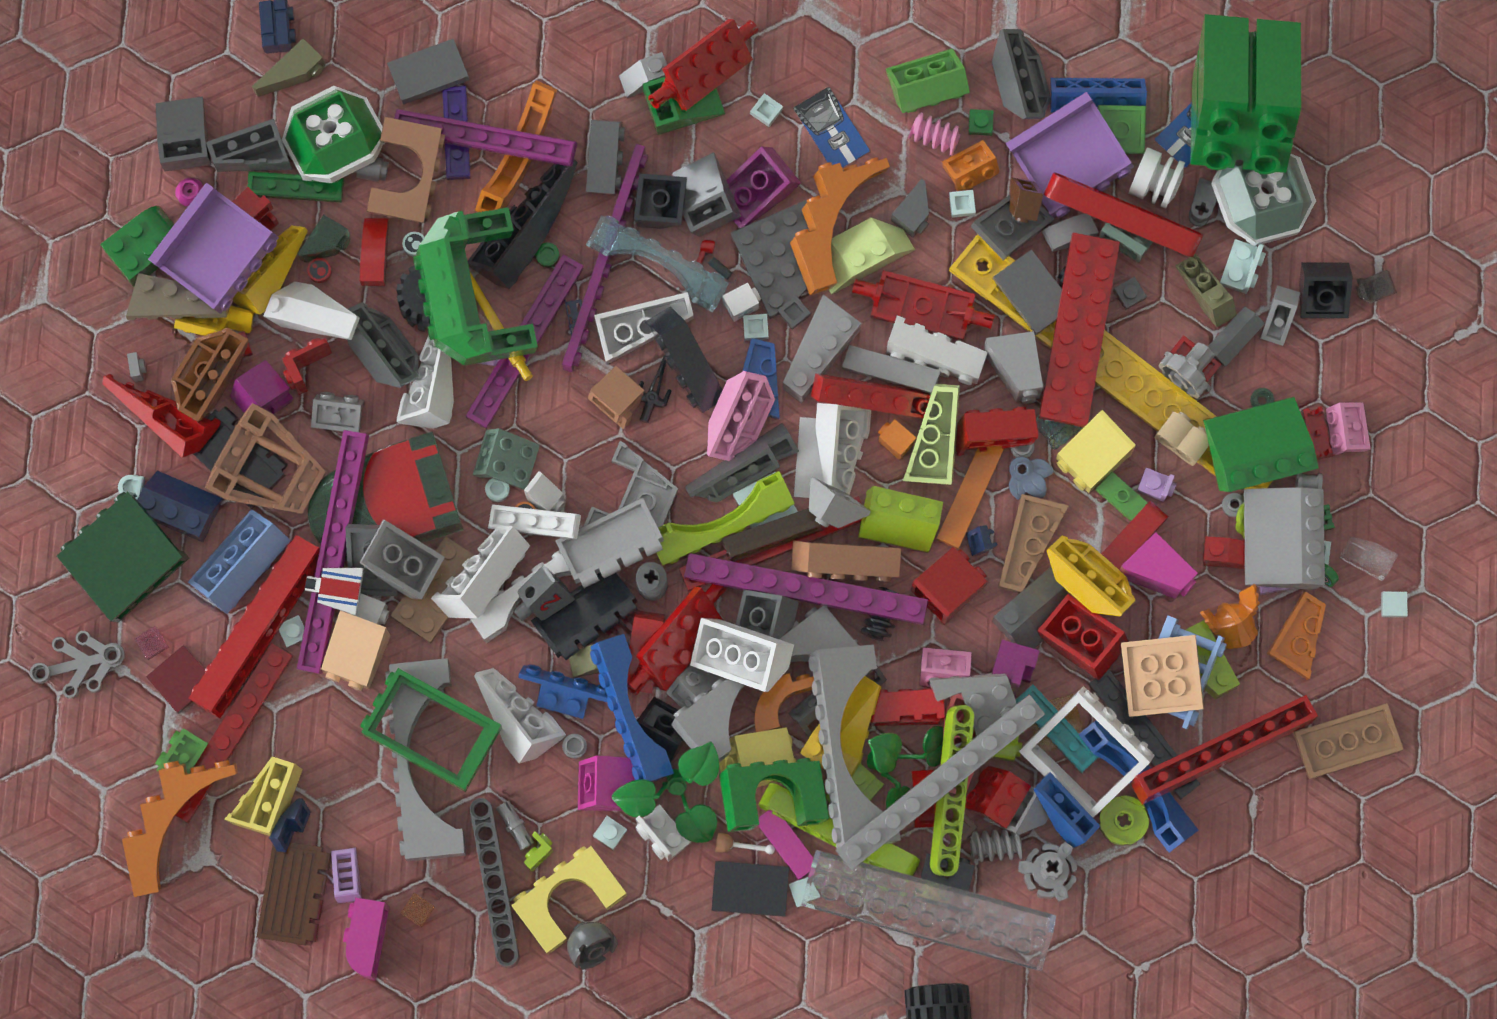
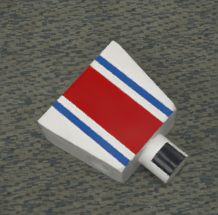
M323 568L321 578L307 576L305 591L318 592V603L357 615L364 569Z

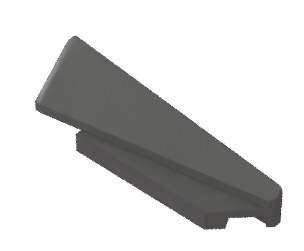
M781 423L759 437L757 441L744 451L734 455L735 457L732 460H724L686 485L685 488L690 497L699 496L707 498L712 502H719L780 467L777 460L799 452L788 430Z

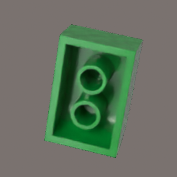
M153 206L141 212L100 245L131 285L135 287L138 273L150 276L159 269L148 258L174 226V223L160 206Z

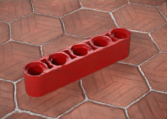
M1150 500L1101 554L1120 570L1121 566L1162 526L1169 516Z

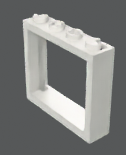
M1083 686L1024 744L1019 752L1044 777L1051 772L1081 806L1094 817L1151 762L1155 755L1147 748V743L1140 742L1134 736V731L1116 718L1117 716L1111 708L1104 707L1098 701V696L1095 693L1092 694ZM1078 703L1139 761L1098 802L1037 745Z

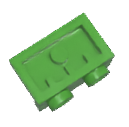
M184 728L181 732L176 730L169 741V744L172 745L167 753L163 751L155 763L159 766L157 771L164 768V763L178 761L179 765L186 764L187 773H190V768L195 766L208 743Z

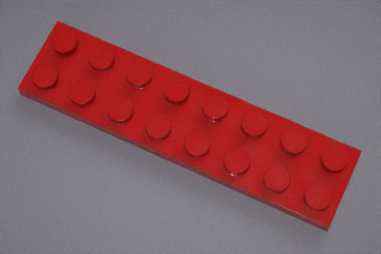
M1074 232L1071 235L1039 419L1085 427L1088 424L1120 244L1118 241Z

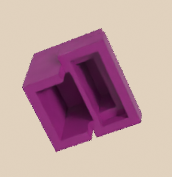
M266 360L236 378L230 394L231 399L243 413L246 412L251 403H254L264 410L275 414L293 400L289 393L290 387Z
M1005 640L1001 641L992 674L1007 675L1015 698L1021 680L1030 683L1040 650Z

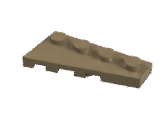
M138 273L126 318L127 320H136V318L158 319V317L182 319V317L195 316V318H226L229 308L225 311L223 310L220 314L179 282Z

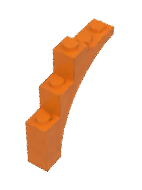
M878 157L867 160L865 165L857 167L856 164H853L842 169L840 163L832 165V162H828L819 166L818 171L814 174L813 178L820 195L808 199L805 206L801 209L809 230L804 229L795 233V237L790 242L810 296L832 289L836 285L837 280L832 266L831 241L838 213L847 197L856 188L887 171L890 167L887 158L881 160Z
M229 760L214 763V768L205 769V765L190 768L191 772L187 773L186 764L179 765L178 761L164 763V768L158 770L164 798L161 799L160 795L146 797V802L140 804L146 832L143 833L142 829L128 831V836L122 838L134 897L156 893L161 890L159 875L161 848L166 832L177 812L200 789L217 780L237 774L236 763L230 764Z

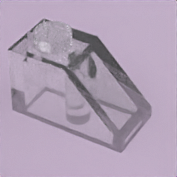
M1351 536L1339 558L1383 581L1398 554L1377 543Z

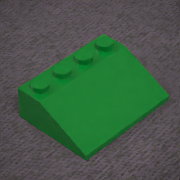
M1295 397L1203 420L1219 491L1232 492L1319 468L1314 444Z

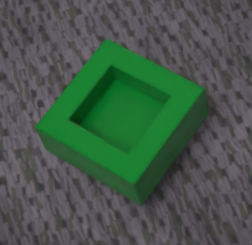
M970 109L968 135L992 136L994 110Z

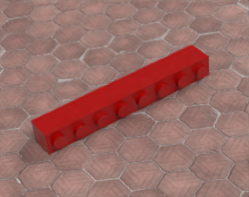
M297 535L288 543L285 553L274 564L267 580L259 587L258 594L247 605L240 621L233 626L232 633L227 641L220 646L217 656L206 667L205 674L199 683L193 687L189 699L197 706L219 719L222 717L304 592L307 576L314 577L320 552L319 547Z
M1304 695L1136 775L1130 784L1143 805L1312 724L1318 715L1307 695Z

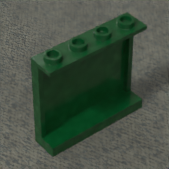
M128 491L120 493L114 499L115 503L110 508L101 510L96 515L97 519L91 525L87 524L82 527L78 532L79 536L73 541L66 542L60 548L61 552L56 556L110 622L117 623L190 559L184 551L179 550L137 501L136 493Z

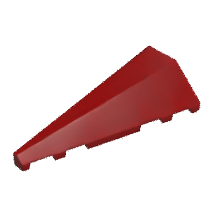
M112 374L104 375L102 384L182 458L199 452L220 426L221 421L217 418H214L213 421L203 418L200 422H197L178 411L176 401L150 390H147L145 393L134 388V384L131 382H127L126 385L113 379Z

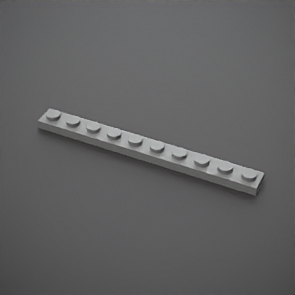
M1030 695L1026 696L835 851L850 870L854 869L1044 716L1045 713Z

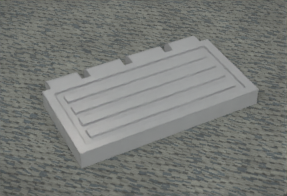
M641 498L580 528L577 539L559 538L555 541L576 584L581 582L585 588L599 581L597 573L601 572L603 578H606L621 570L618 563L623 561L625 567H628L642 560L643 557L640 553L642 551H645L646 555L650 556L663 550L660 543L664 539L644 499Z

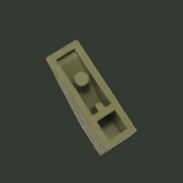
M302 39L252 86L253 91L259 97L307 82L312 77L316 78L324 70V59L309 43Z

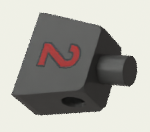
M543 565L518 590L517 593L523 600V603L515 608L514 612L521 621H524L532 613L540 620H545L574 601L575 598L566 585Z

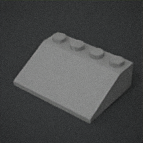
M1302 487L1245 489V585L1252 586L1255 584L1261 587L1314 590L1324 586L1323 489Z

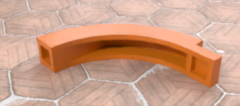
M536 80L532 85L516 131L543 136L553 110L552 105L558 89ZM505 154L494 175L481 190L475 211L484 212L506 208L519 188L533 159Z

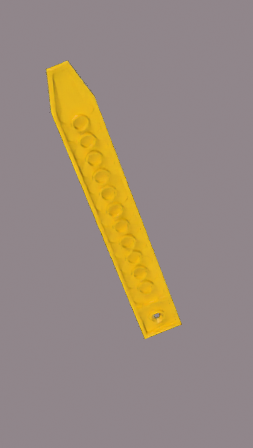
M977 234L949 268V271L1027 331L1032 332L993 280V276L1015 262V260L1010 256L1002 260ZM987 262L986 267L989 270L979 271L976 263ZM1056 321L1035 335L1036 338L1049 348L1052 347ZM1104 330L1095 383L1148 425L1159 431L1173 412H1182L1191 419L1190 423L1197 428L1200 426L1205 429L1203 420L1217 417ZM1208 446L1197 463L1216 476ZM1272 481L1244 489L1268 488Z

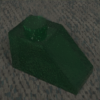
M323 214L299 251L298 256L305 263L316 258L338 255L340 250L347 248L350 242V233L346 227Z

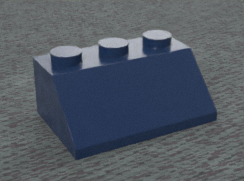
M157 470L142 488L137 501L156 523L204 542L223 502V498Z

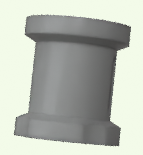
M1322 473L1317 475L1297 474L1295 488L1322 489Z

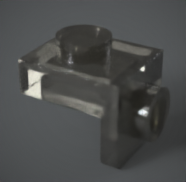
M1388 270L1365 279H1357V294L1361 300L1371 304L1397 293Z

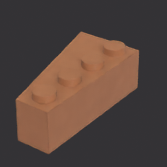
M793 541L791 570L808 572L807 577L822 578V573L831 574L830 578L845 579V575H853L854 580H868V576H876V581L890 582L891 577H899L901 548Z

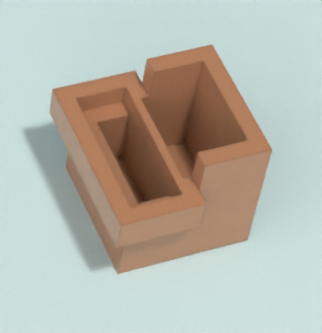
M615 366L591 388L588 399L622 429H625L631 422L633 412L640 406L644 389Z

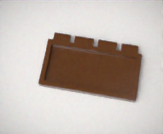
M290 842L287 852H277L274 845H272L256 938L305 946L307 941L316 942L319 924L310 923L311 919L320 920L323 900L315 899V894H325L328 876L319 874V870L329 871L331 853L323 852V848L319 846Z

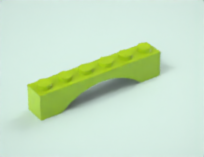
M780 471L757 481L752 492L744 502L732 512L719 519L696 525H681L669 522L658 527L664 539L660 543L663 550L657 552L662 566L673 564L680 557L689 553H697L702 547L710 543H718L727 535L742 532L747 526L753 523H761L774 513L788 510L795 503Z

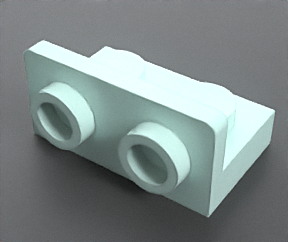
M1235 239L1220 283L1224 287L1247 294L1249 287L1254 288L1258 275L1255 274L1257 265L1262 266L1266 253L1262 252L1264 245L1259 243L1257 247Z

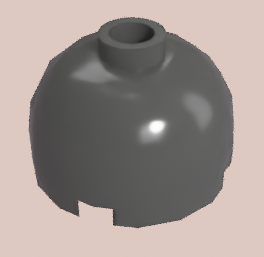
M582 922L577 924L570 934L567 942L568 955L576 968L580 966L582 970H586L605 961L606 958L603 955L609 950L613 953L618 945V940L613 932L600 922Z

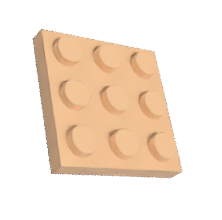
M1196 635L1121 643L1129 717L1204 709Z

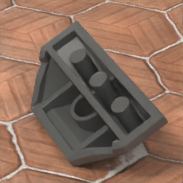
M1002 29L999 32L992 65L1003 106L1022 119H1042L1045 117L1051 97L1040 56L1031 42L1024 37L1021 29Z
M363 302L348 309L360 318L352 340L347 339L348 345L375 381L400 388L416 380L419 377L418 354L392 319L375 309L369 308Z

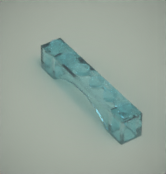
M601 215L586 246L605 256L633 254L656 261L670 270L679 279L692 302L711 312L716 309L729 284L721 274L716 272L710 273L704 270L703 265L696 261L689 262L682 258L681 253L672 249L668 251L661 247V243L652 238L646 239L640 236L638 230L632 227L625 228L618 224L619 221L608 215L606 217Z

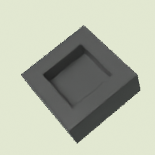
M1135 277L1120 284L1113 290L1125 311L1147 298Z
M796 295L777 309L778 314L792 330L811 316L810 311Z

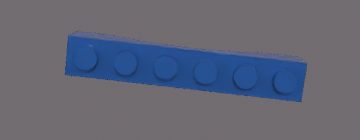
M618 635L590 647V656L592 662L597 665L599 670V682L606 690L608 707L614 712L616 718L615 726L617 732L622 735L624 740V752L631 760L634 779H645L654 782L673 774L674 772L666 750L656 744L643 731L631 709L628 698L627 678L632 654L625 635Z
M1097 720L1078 734L1094 755L1112 765L1123 776L1139 762ZM1147 765L1140 773L1151 769V767ZM1170 792L1144 804L1152 822L1154 834L1168 852L1174 850L1199 831Z

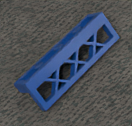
M1050 78L1051 113L1056 112L1086 92L1097 109L1098 105L1146 106L1147 90L1145 79Z

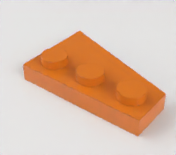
M1305 591L1302 593L1267 654L1308 680L1312 672V661L1315 658V647L1318 633L1321 630L1326 604Z

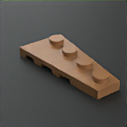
M1024 494L1021 495L998 588L1021 593L1025 589L1067 511L1068 505Z

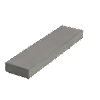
M849 345L842 365L843 370L932 394L934 385L938 384L941 375L940 370Z

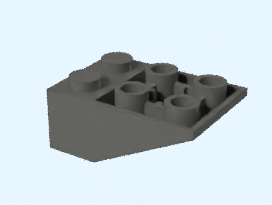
M203 96L156 103L157 143L160 164L164 172L212 165L210 152L206 144L209 140Z
M714 152L672 173L673 176L687 177L683 215L691 233L701 237L741 217Z

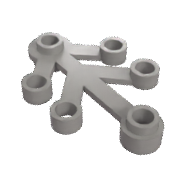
M87 631L78 632L76 642L81 646H89L99 654L88 656L68 644L63 637H56L52 641L53 649L59 653L64 652L75 660L48 667L43 663H36L30 669V677L36 683L43 684L51 676L77 670L69 684H66L62 690L66 698L74 699L78 696V687L91 666L101 664L94 677L88 679L86 683L87 689L90 692L98 693L102 689V681L110 668L117 667L124 661L125 652L116 643H109L107 645L100 643L92 638ZM87 635V641L84 643L80 642V637ZM58 641L64 642V646L61 649L56 648ZM111 652H116L117 657L113 660H110L109 654ZM40 670H45L43 678H38L37 676ZM93 681H98L96 689H91L90 687ZM73 687L75 689L73 695H67L68 688Z

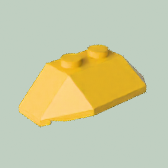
M1062 535L1048 548L1047 553L1055 580L1092 613L1121 616L1135 602L1127 577L1092 545L1079 540L1068 539V537Z

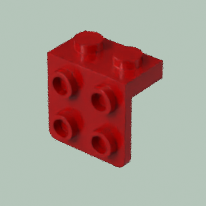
M326 338L313 339L308 342V346L300 350L298 348L292 349L282 358L287 369L283 371L291 390L296 389L299 395L308 391L299 369L332 353Z
M988 766L980 773L977 785L967 795L965 808L969 811L983 814L1001 827L1007 828L1031 785L1008 770Z

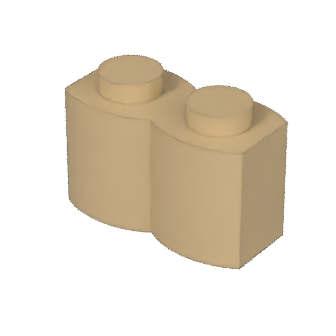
M1173 412L1154 438L1185 462L1194 466L1209 446L1206 430L1200 426L1198 428L1190 423L1191 419L1186 414Z

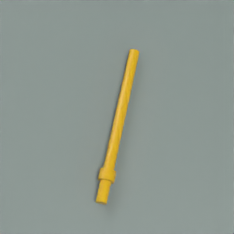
M470 272L475 299L493 329H504ZM524 355L509 358L513 367H517L524 381H528L533 377L525 364L526 359Z

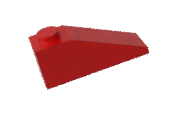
M1205 536L1203 566L1245 569V541Z

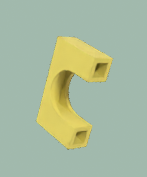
M583 846L573 854L575 857L569 863L563 861L553 869L555 872L549 878L541 877L533 884L535 887L529 893L523 891L513 899L515 903L511 906L547 955L568 941L551 918L548 908L550 896L559 885L569 881H578L586 884L593 890L607 910L627 896L625 890L592 846L587 849Z

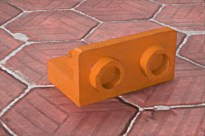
M983 140L942 161L943 168L954 182L956 191L970 190L1000 172L995 155Z

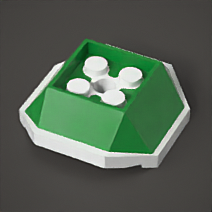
M332 86L292 106L282 138L302 179L333 183L375 162L382 146L385 144L380 142L382 125L367 97L336 86Z

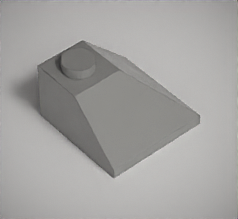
M814 477L810 479L809 511L816 516L815 521L825 527H828L830 524L840 528L870 514V510L848 493Z
M1031 786L1007 828L1003 829L1020 835L1046 823L1049 817L1034 792V787ZM984 817L983 820H985L986 822L1001 827L988 817Z

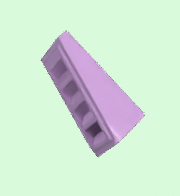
M356 848L331 851L334 897L337 903L353 902L355 897L362 898ZM351 858V862L338 863V860ZM352 868L350 872L339 873V870ZM352 878H353V881H352V882H345V883H341V882H340V880L352 879Z

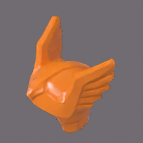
M1253 584L1239 592V603L1228 604L1224 602L1220 604L1215 616L1209 608L1200 612L1214 635L1225 638L1223 643L1227 644L1226 648L1228 649L1246 647L1258 635L1253 618L1260 604L1257 587Z

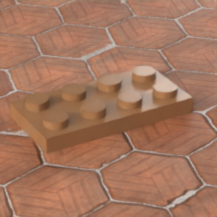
M445 537L436 549V552L445 558L423 598L411 599L404 595L390 615L391 618L430 644L449 619L431 598L436 592L441 594L448 587L445 584L451 576L454 578L465 569L462 564L468 558L470 559L474 556L448 537Z
M1388 703L1293 733L1309 780L1404 750Z

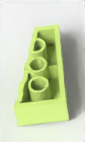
M934 385L903 481L952 484L960 385Z

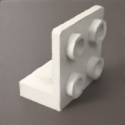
M660 804L652 813L644 818L640 816L636 818V831L645 841L647 839L651 840L653 843L651 845L652 850L661 860L665 857L669 862L691 844V841L679 834L676 823Z

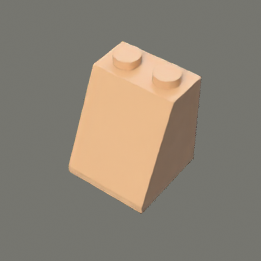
M340 610L321 668L326 673L325 677L335 682H339L340 679L349 682V687L362 691V688L369 690L391 636L387 628Z

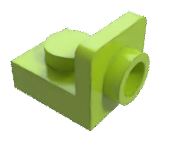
M536 832L532 834L533 838L541 846L538 849L536 846L533 847L525 855L526 860L524 864L532 872L554 852L550 847L553 844L552 841L544 833L540 836Z

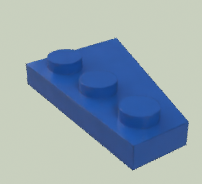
M751 338L743 371L766 376L775 398L767 417L780 420L775 344Z

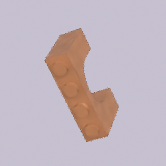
M388 117L384 118L380 142L403 146L414 151L422 163V177L418 185L408 192L397 193L371 188L366 212L424 223V218L429 219L431 205L427 204L429 195H434L436 182L432 181L433 171L438 172L440 158L436 157L438 148H443L445 135L441 134L442 128Z

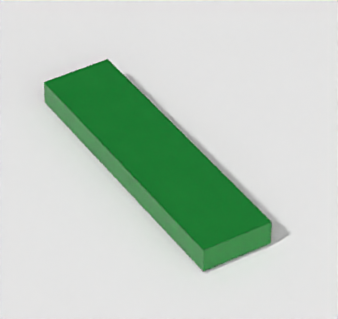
M249 171L247 187L258 197L342 203L344 178L333 183H326L315 180L305 181L297 174Z

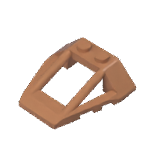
M251 403L235 426L214 464L205 488L226 500L302 514L325 470L294 439V436L284 428L273 414ZM266 428H270L295 452L263 436ZM255 443L299 465L283 496L239 474ZM238 483L264 498L233 490V488Z

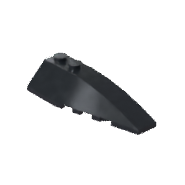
M574 160L572 167L554 163L540 177L541 183L530 188L524 194L526 199L518 207L513 205L509 209L513 226L511 237L481 242L469 258L468 266L495 285L510 289L517 282L525 267L531 263L532 258L548 235L570 188L578 162Z

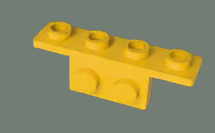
M230 306L226 318H195V316L182 317V319H175L174 328L183 330L186 333H195L203 336L222 331L225 328L250 333L253 326L254 312Z

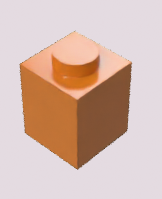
M895 419L891 424L886 422L878 431L880 434L878 442L898 460H901L916 443V437Z

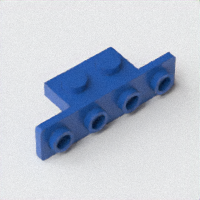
M523 665L519 672L518 678L541 684L537 707L583 719L589 698L607 702L608 696L601 684L588 683L583 678L566 677L558 671L548 672L541 670L536 665Z

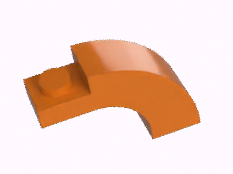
M790 673L783 675L768 692H763L756 706L755 732L780 729L778 712L781 705L792 696L812 691L814 677H810V674L796 677V681L792 682Z

